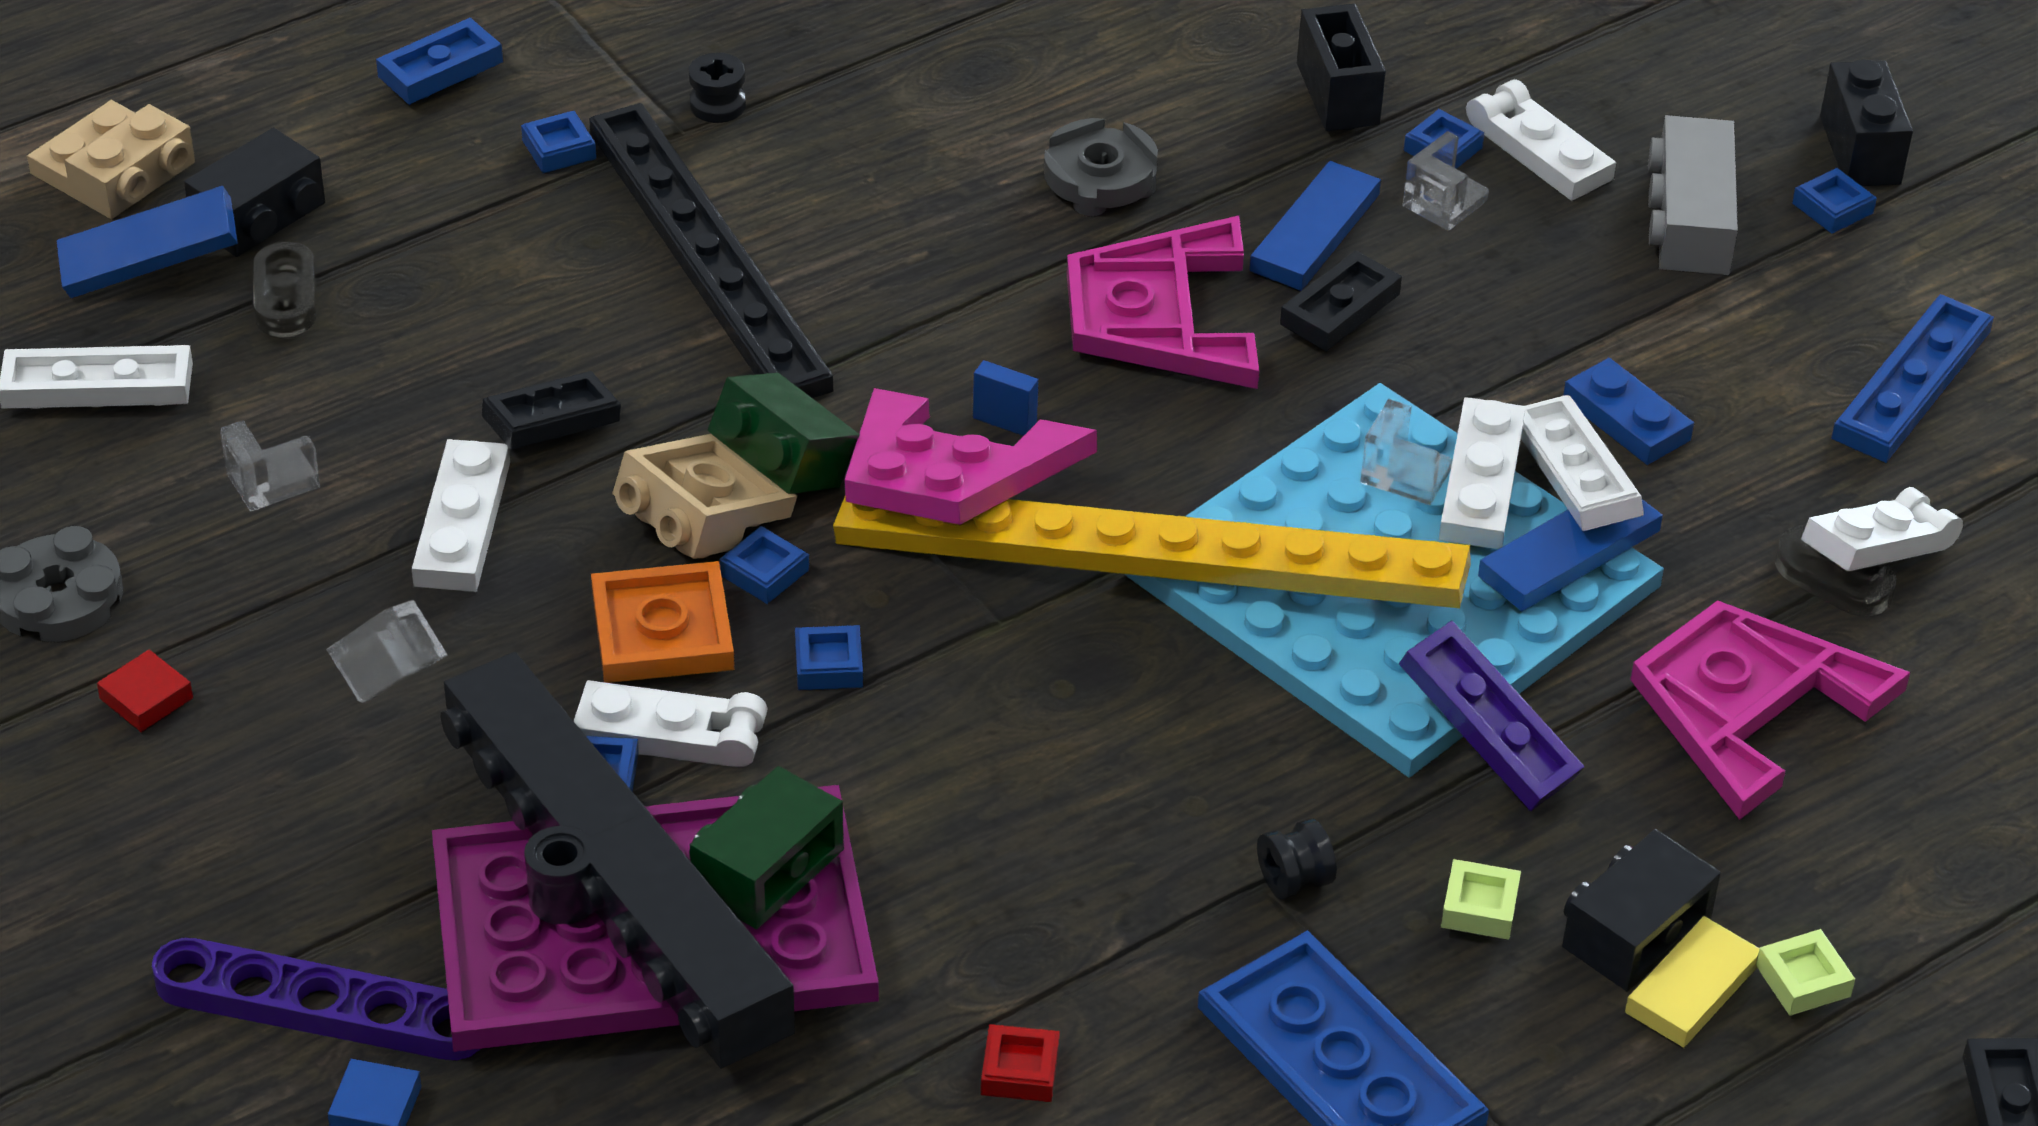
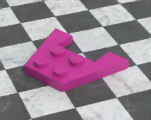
M1239 215L1067 255V284L1073 351L1258 389L1259 365L1255 334L1194 333L1187 272L1243 271L1244 250Z
M874 388L859 433L860 436L845 477L846 502L960 525L1096 453L1097 430L1040 419L1014 446L990 442L988 438L981 435L957 436L933 431L931 427L923 425L930 418L929 398Z
M1717 600L1634 661L1630 680L1740 820L1779 790L1783 785L1785 776L1784 769L1744 742L1745 739L1813 687L1866 722L1906 691L1910 672Z

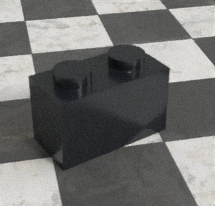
M1356 4L1301 9L1297 65L1325 131L1352 130L1358 127L1380 125L1386 70Z
M1861 59L1854 62H1831L1820 118L1839 169L1861 186L1901 185L1913 129L1886 60L1872 61Z
M274 127L184 180L186 197L219 186H224L231 196L238 244L224 249L236 257L325 203L320 157Z
M1654 829L1634 847L1626 845L1620 849L1612 859L1608 869L1592 883L1584 881L1574 889L1564 906L1563 912L1567 917L1562 947L1628 992L1670 953L1703 916L1709 919L1712 918L1721 872L1657 829Z

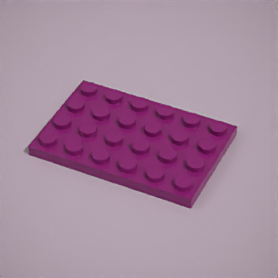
M839 785L818 787L842 800ZM739 796L645 806V808L690 860L689 844L693 841L698 831L707 824H713L737 802ZM844 808V850L757 930L741 921L793 984L794 1011L879 1001V982ZM513 821L432 830L454 1052L680 1025L678 1015L671 1008L670 1004L666 1000L660 1003L653 998L645 984L642 969L631 956L623 958L618 954L609 938L605 923L596 913H592L587 918L573 924H551L541 920L533 913L529 905L524 854L525 846L533 836L528 828L520 830Z

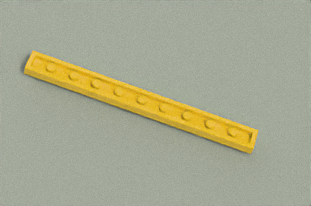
M845 495L833 524L836 544L1459 609L1471 565L1470 545L1012 499H1007L959 525L846 502Z

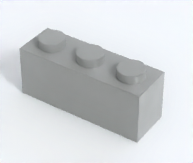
M1665 115L1662 138L1652 137L1649 148L1648 172H1658V174L1652 173L1649 187L1648 206L1649 208L1658 209L1652 210L1649 245H1659V269L1729 275L1738 231L1734 121Z

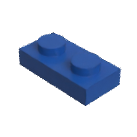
M468 18L377 58L378 77L404 101L411 104L503 63L502 44L472 18Z
M1607 358L1565 381L1563 396H1571L1587 419L1646 465L1691 441L1694 422L1611 358Z

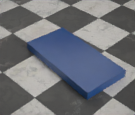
M1308 930L1199 991L1198 1008L1312 1126L1487 1125L1489 1109Z

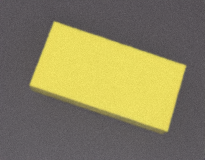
M1703 916L1628 996L1625 1013L1684 1048L1755 971L1760 948Z

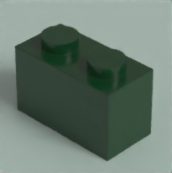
M779 373L727 377L707 430L788 494L840 488L860 436L859 433Z
M777 766L757 785H751L746 788L739 796L737 802L713 824H707L698 831L693 841L689 844L690 862L736 917L757 930L844 850L843 801Z

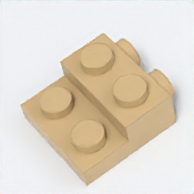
M113 100L108 101L27 155L30 174L111 220L195 163L189 125L150 104L135 113Z
M712 434L625 451L612 493L615 495L619 508L624 513L629 515L635 514L641 521L651 524L656 528L657 536L665 546L676 547L678 551L693 559L706 558L713 554L730 551L742 541L746 527H756L763 523L791 517L797 499L796 494L786 493Z

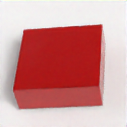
M150 649L97 682L99 698L140 732L193 699L191 682Z
M989 1024L981 1077V1095L1052 1102L1060 1031Z

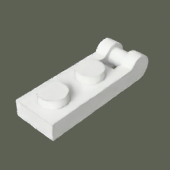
M1517 79L1510 80L1500 85L1496 89L1495 95L1482 94L1467 103L1466 113L1474 127L1485 132L1484 135L1571 201L1614 180L1616 162L1530 99L1529 92L1521 81Z
M1914 487L1904 489L1892 501H1880L1873 505L1854 509H1841L1839 512L1810 517L1801 540L1846 571H1853L1943 551L1953 545L1958 539L1963 528V521L1947 509L1937 511L1930 506V499Z
M587 680L574 723L585 736L638 739V750L641 755L730 767H745L753 762L758 745V739L754 733L759 732L763 728L768 708L762 698L748 692L738 693L730 699Z

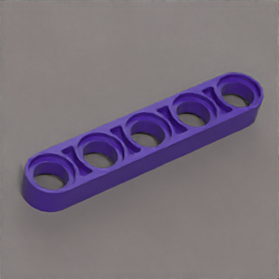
M197 938L172 940L160 947L153 957L152 970L157 993L166 1003L174 1006L443 1060L464 1059L480 1050L454 1052L452 1037L439 1035L435 1031L441 1022L450 1019L448 992L445 988ZM183 964H196L205 969L200 977L186 983L175 982L167 977L172 969ZM251 977H261L271 983L266 991L255 996H242L233 990L239 982ZM319 990L332 992L339 997L333 1005L321 1010H311L300 1004L305 996ZM384 1004H395L406 1011L400 1019L388 1024L376 1023L367 1017L371 1010Z

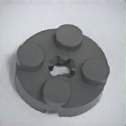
M1089 118L1074 121L1060 127L1050 137L1049 148L1047 151L1045 150L1044 178L1047 185L1058 196L1073 202V208L1079 214L1097 216L1104 213L1107 208L1124 206L1153 195L1156 190L1158 149L1153 139L1134 125L1123 122V131L1115 128H1105V119Z
M65 527L56 534L37 537L18 546L5 547L0 550V623L9 632L21 636L20 628L27 631L39 632L41 641L61 642L85 636L103 626L111 617L110 607L117 598L119 602L122 599L124 593L123 582L116 556L104 544L93 540L92 533L84 527ZM65 583L66 588L61 591L52 592L50 585Z

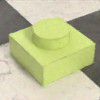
M1453 859L1441 928L1509 940L1521 871Z
M1821 929L1769 944L1759 949L1756 967L1789 1016L1851 997L1855 978Z

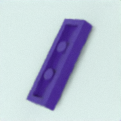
M1452 620L1409 649L1399 662L1402 669L1530 811L1572 782L1585 767Z

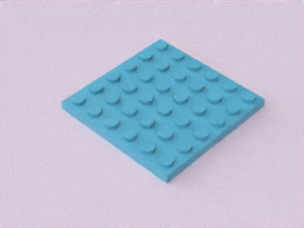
M1379 383L1185 517L1454 543L1439 540V533L1458 433ZM1516 471L1502 547L1568 510L1562 501ZM1470 545L1471 565L1460 609L1125 574V576L1410 778L1460 740L1463 735L1399 665V662L1409 649L1452 620L1520 694L1661 586L1664 568L1634 548H1630L1524 611H1520L1478 576L1480 560L1498 549Z

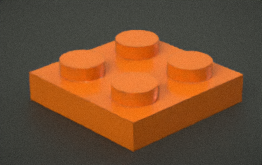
M719 561L591 574L592 595L605 683L735 670L734 649Z

